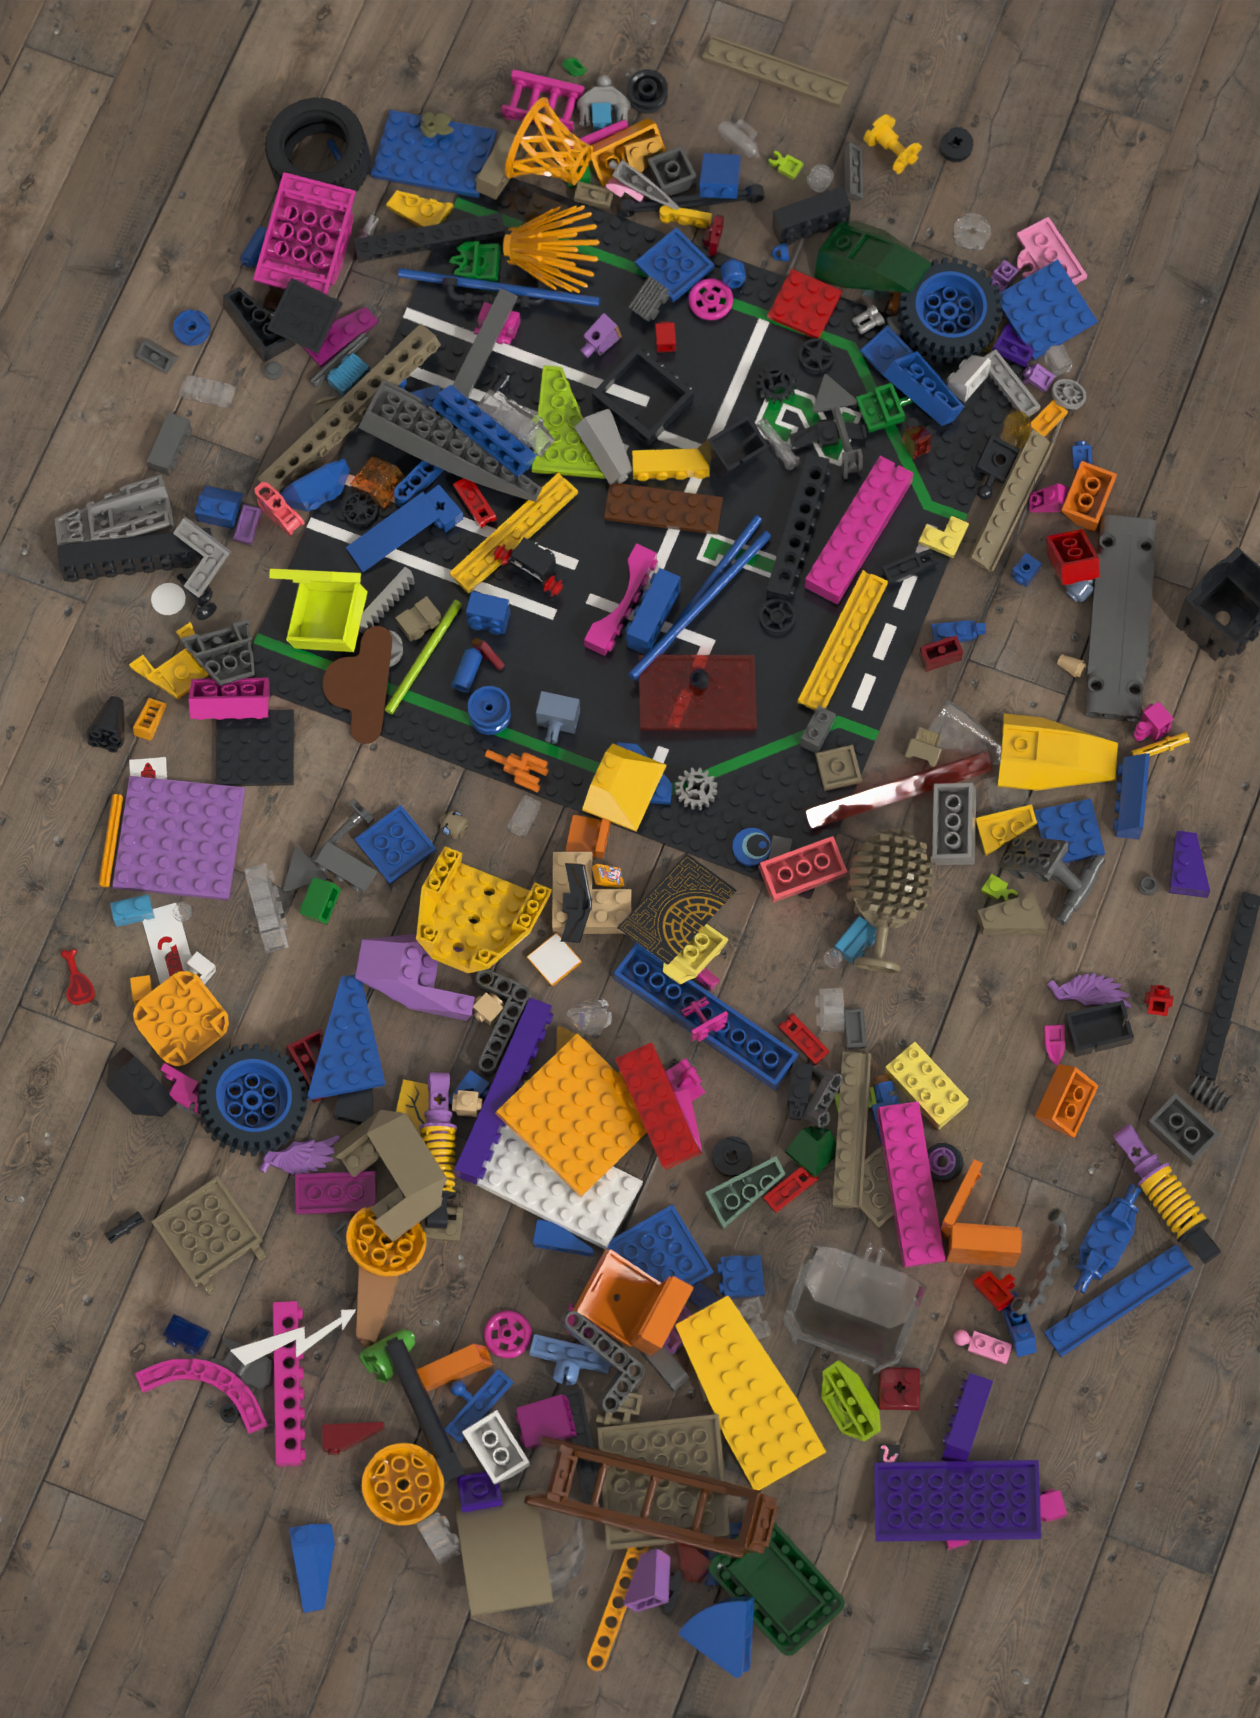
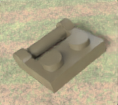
M447 1206L449 1215H457L456 1221L448 1220L447 1229L426 1228V1218H424L421 1227L426 1233V1239L460 1243L464 1206Z

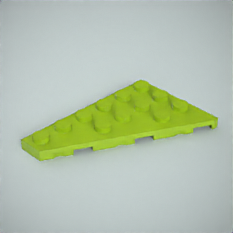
M543 365L534 453L537 456L532 463V472L557 474L559 472L561 475L606 479L574 428L584 418L573 396L564 370L559 366Z

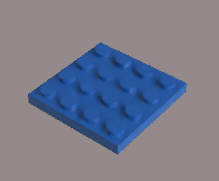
M1058 259L1000 293L1003 314L1017 336L1019 335L1024 342L1035 350L1032 356L1033 361L1098 322Z
M673 1204L613 1238L607 1249H611L660 1283L664 1282L669 1276H675L685 1283L694 1286L714 1274Z

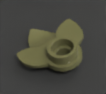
M432 112L425 113L422 116V134L426 137H434L437 134L448 135L452 133L454 129L448 126L451 122V116L446 113H439L437 115Z

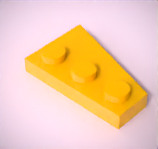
M396 191L386 204L388 209L418 227L441 224L454 207L453 203L437 202L436 199H424L418 195L402 191Z
M1032 804L976 818V826L985 856L1037 825Z

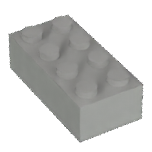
M934 784L932 858L935 865L975 864L976 789L974 784Z

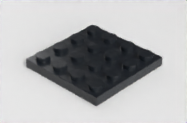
M269 710L268 717L261 719H216V785H294V710Z

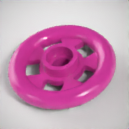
M709 278L697 282L689 292L688 302L691 310L698 317L705 320H717L724 317L730 311L733 304V295L730 288L722 281ZM715 286L721 289V291L717 293L712 289ZM705 288L707 291L701 295L698 291ZM708 297H714V299L708 300ZM720 298L726 299L725 305L719 304ZM701 300L704 306L698 307L696 301ZM716 307V312H708V308Z
M509 1310L498 1312L485 1325L483 1333L484 1342L490 1352L498 1357H517L530 1345L532 1338L531 1326L528 1320L518 1312ZM507 1318L508 1324L500 1326L498 1321ZM516 1322H519L522 1326L520 1331H517L513 1326ZM492 1330H498V1339H492ZM510 1331L511 1336L505 1337L504 1332ZM517 1337L523 1339L519 1346L514 1344ZM500 1343L509 1344L508 1350L500 1349Z

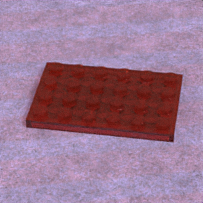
M639 655V657H638V662H639L645 655ZM658 655L639 675L640 730L756 731L755 656ZM698 668L705 670L709 674V684L704 690L693 687L690 683L691 674Z

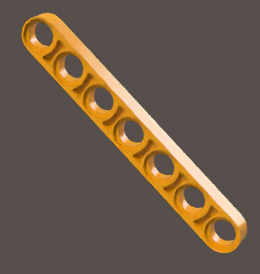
M645 1546L642 1550H637L636 1548H628L587 1659L588 1666L593 1671H601L605 1667L627 1608L624 1605L621 1608H615L612 1604L614 1598L621 1597L624 1600L628 1589H623L620 1586V1580L625 1577L632 1580L636 1569L627 1567V1561L630 1558H635L639 1562L641 1554L647 1553L649 1546ZM610 1616L615 1617L617 1620V1625L613 1628H609L605 1624L606 1618ZM601 1636H607L610 1639V1644L607 1647L599 1646L598 1639ZM597 1655L602 1658L603 1663L601 1666H592L591 1658Z

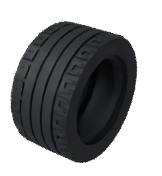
M311 97L299 100L282 110L272 121L267 131L265 142L266 157L278 187L280 186L283 172L356 192L364 184L371 163L369 146L356 114L341 102L324 97ZM328 133L341 138L346 143V149L341 159L327 170L305 172L290 163L294 148L308 136Z

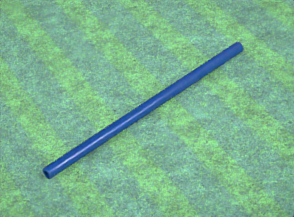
M399 268L398 277L443 284V278L452 277L458 279V286L495 292H499L501 288L515 295L596 307L600 306V297Z
M754 515L672 627L722 576L762 522L761 517ZM669 645L635 679L637 682H643Z
M764 531L628 673L630 678L635 680L772 538L769 532Z

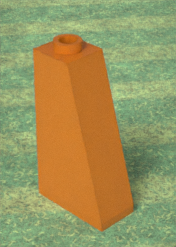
M472 1344L421 1367L417 1371L426 1391H430L454 1380L493 1366V1362L486 1346Z

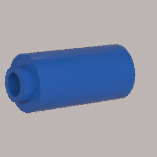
M258 226L241 254L240 260L245 267L255 268L257 266L267 228Z
M475 648L464 650L451 684L456 690L461 692L470 691L482 660L479 650Z

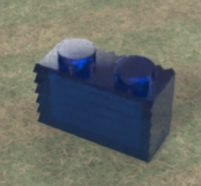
M173 1314L163 1333L167 1344L175 1348L179 1345L184 1348L183 1351L191 1356L195 1354L201 1355L211 1336L209 1330L176 1314Z

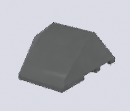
M250 619L233 623L231 627L201 636L195 634L180 639V642L219 686L255 675L253 652L251 650L252 639L249 629Z

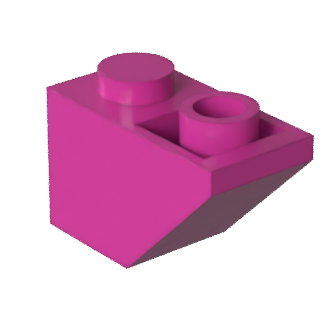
M1057 483L1032 492L1029 496V512H1061L1070 488Z

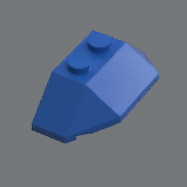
M344 459L326 464L291 483L280 494L291 508L309 512L310 510L317 509L321 504L335 499L342 493L350 468Z

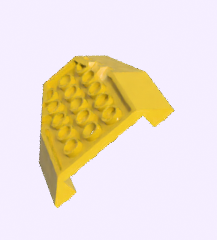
M444 846L421 888L416 940L432 959L463 972L472 973L489 969L530 934L553 889L534 883L531 890H527L461 863L463 853ZM490 891L494 895L488 896L484 892ZM476 919L478 923L473 924L469 920ZM460 947L463 951L456 952L453 948Z

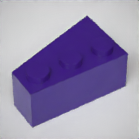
M1177 831L1175 834L1169 893L1203 898H1208L1210 894L1197 833Z

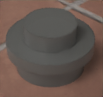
M275 361L267 363L264 367L265 376L271 380H277L283 373L281 364Z
M1151 876L1143 877L1138 884L1139 891L1147 896L1155 894L1158 889L1157 880Z

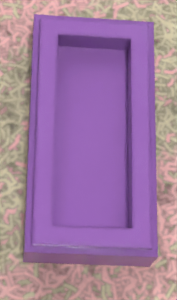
M243 504L233 541L252 545L262 514L261 508Z

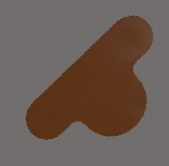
M373 626L367 629L361 640L359 655L356 657H344L334 661L326 670L323 678L325 696L333 705L351 711V734L357 742L362 744H370L376 741L382 730L392 651V636L386 628L381 626Z

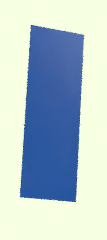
M422 492L346 548L362 572H364L440 518V515L424 492Z

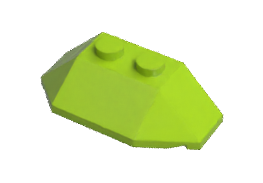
M840 1360L823 1370L821 1398L841 1433L865 1442L880 1432L879 1409L859 1375Z

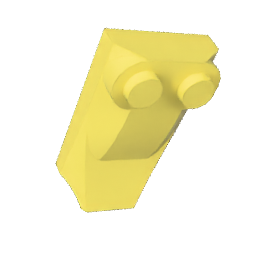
M706 924L669 965L664 963L663 973L679 984L696 978L711 960L720 954L722 948L727 944L728 938Z

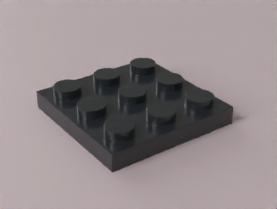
M291 278L267 329L319 354L343 302Z

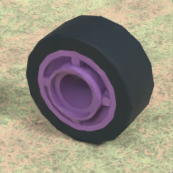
M937 1143L928 1149L927 1154L932 1178L946 1182L959 1176L964 1162L961 1152L955 1146L947 1143ZM943 1157L948 1159L945 1167L940 1166V1160Z

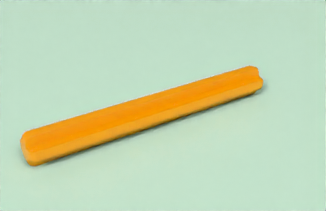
M120 794L112 795L99 877V885L101 887L110 886L123 796Z

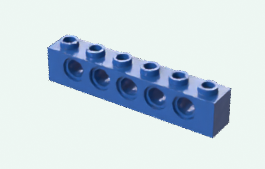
M449 385L437 394L432 407L518 477L531 467L537 454L454 386Z

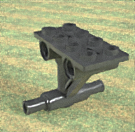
M1019 835L1013 841L1007 854L1004 855L999 867L1008 870L1020 879H1024L1027 873H1032L1043 882H1049L1051 878L1070 889L1063 901L1064 907L1056 917L1060 924L1067 925L1072 914L1080 909L1084 900L1090 895L1091 889L1098 879V872L1106 860L1099 855H1095L1088 868L1083 869L1079 877H1077L1066 867V863L1062 860L1068 851L1067 846L1069 843L1067 841Z

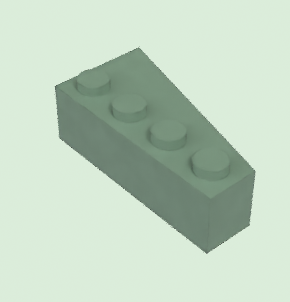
M777 1156L705 1192L704 1197L722 1230L726 1228L785 1176V1172Z

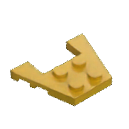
M191 622L176 631L180 639L195 635ZM187 648L156 669L152 667L144 655L129 664L133 671L176 699H180L190 692L191 679L209 678L207 671Z

